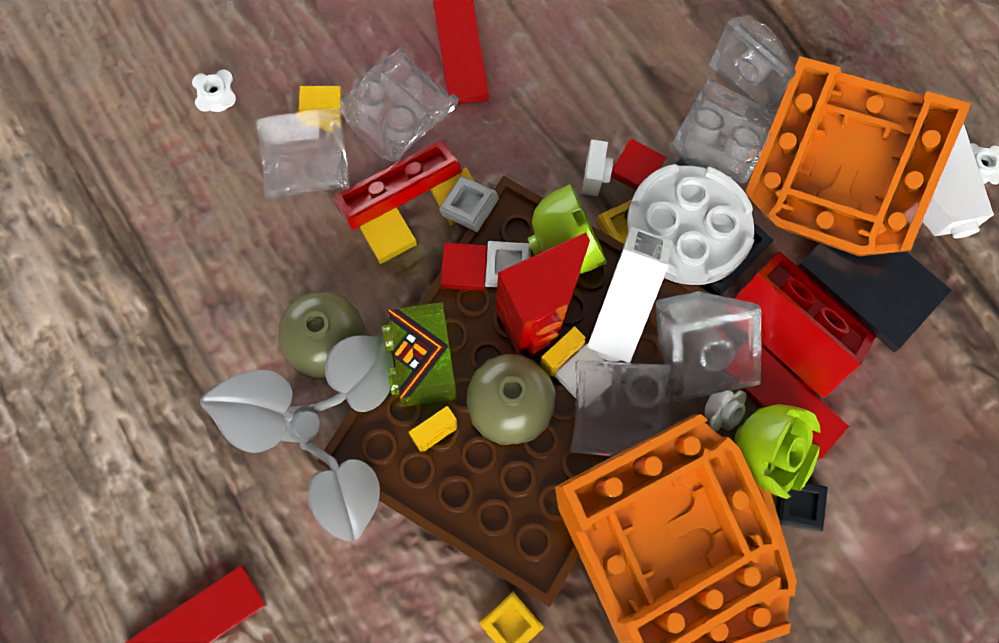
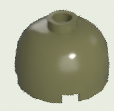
M311 292L297 298L285 310L279 323L278 341L285 360L299 374L314 380H325V362L330 350L345 338L366 336L365 325L359 311L344 297L331 292Z
M503 354L489 359L475 371L467 387L466 406L472 424L483 437L500 445L520 444L534 440L547 428L555 411L556 392L549 374L537 361L524 355Z

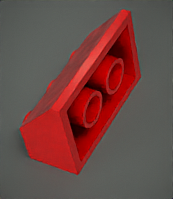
M583 233L498 272L496 313L517 354L525 355L530 353L531 357H536L546 353L555 345L554 341L559 337L590 244L587 233Z
M780 251L724 309L731 315L732 322L740 330L751 333L763 344V348L779 362H783L796 374V378L810 391H816L823 399L862 364L877 337L876 334Z

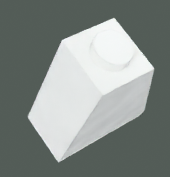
M964 124L923 220V223L934 236L952 234L953 238H963L973 235L980 230L979 226L994 215Z
M630 227L587 348L594 350L602 359L611 362L622 360L630 363L669 266L671 240Z

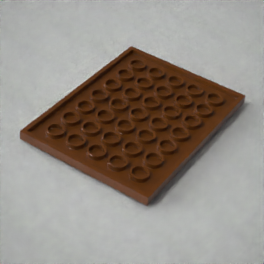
M503 175L494 189L499 196L496 205L479 231L475 232L468 229L459 244L487 245V249L488 241L529 244L528 237L535 235L532 225L534 210L544 198ZM593 226L591 228L601 245L607 263L579 275L559 337L554 341L555 344L574 326L586 337L584 346L589 343L591 333L624 246L623 243ZM531 249V256H530V257H533V256H535V255H534V253H533V251H532V249ZM441 270L412 314L411 319L449 345V347L412 395L408 398L400 399L399 388L412 372L411 369L397 360L394 354V349L407 334L405 330H402L390 348L394 363V377L387 397L379 406L367 412H357L351 408L324 451L336 459L338 466L350 459L365 462L373 469L379 481V501L550 607L579 557L576 546L558 509L555 486L646 440L724 301L697 285L680 284L663 278L630 363L622 360L611 362L603 359L619 375L618 378L585 408L555 376H551L550 379L556 392L555 411L547 428L529 442L500 445L483 437L474 427L466 406L467 387L475 371L491 358L503 354H517L496 313L497 287H485V291L441 289ZM527 353L524 356L540 364L544 354L531 357L530 353ZM448 406L457 419V429L426 451L420 452L411 439L409 432ZM318 458L317 462L330 470L329 466Z

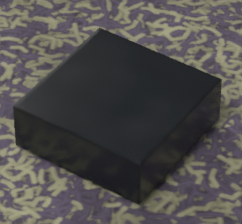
M806 483L800 491L790 489L787 492L791 496L790 498L785 499L777 496L776 512L780 525L822 532L824 529L828 487Z

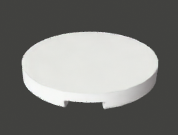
M672 164L653 172L640 184L629 206L627 230L629 233L630 227H634L672 241L669 266L664 276L665 279L686 285L709 284L730 275L749 254L754 242L753 207L743 189L725 173L710 166L705 169L696 166Z

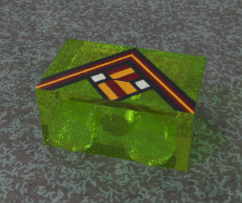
M443 302L389 310L390 324L382 325L386 352L394 351L396 367L388 369L391 394H400L404 407L457 399Z

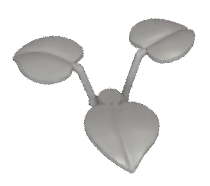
M380 335L352 336L339 341L333 346L326 358L325 375L329 385L336 391H339V393L322 402L312 403L308 407L289 406L293 395L290 384L281 375L269 370H251L234 375L217 384L200 399L201 406L213 418L224 437L235 447L246 452L257 453L274 447L280 440L299 442L302 450H308L324 461L330 470L315 473L309 481L307 494L310 509L318 523L332 536L348 542H353L361 536L377 508L380 497L379 481L375 472L365 462L354 459L346 460L338 466L336 459L313 444L312 439L317 435L320 428V420L317 415L320 411L338 405L346 399L355 411L367 412L376 408L385 400L393 382L394 363L392 353L384 338Z

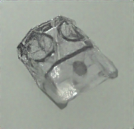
M400 47L372 67L366 76L356 84L355 88L341 99L340 111L352 131L383 159L399 162L404 153L414 143L453 111L458 105L459 98L454 94L450 96L409 60L406 57V51Z
M709 77L679 129L672 146L679 158L687 165L705 169L710 166L725 173L736 183H745L753 172L772 135L769 131L778 110L772 111L715 83L716 80Z
M339 108L276 115L257 120L265 191L263 195L267 201L275 200V196L282 198L283 196H293L296 194L302 195V192H320L322 189L336 190L339 187L342 190L350 189L347 151L341 110Z
M593 360L576 361L575 424L571 453L615 456L669 427L671 364H638Z

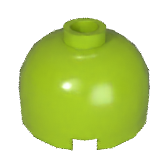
M571 184L554 191L539 203L532 217L535 235L528 237V242L534 255L583 233H587L590 244L580 274L607 263L601 245L591 228V223Z
M776 404L760 408L738 428L734 443L740 447L755 482L766 492L787 499L791 497L787 492L790 489L800 491L814 470L820 446L812 444V431L820 433V424L816 415L808 410L791 405Z

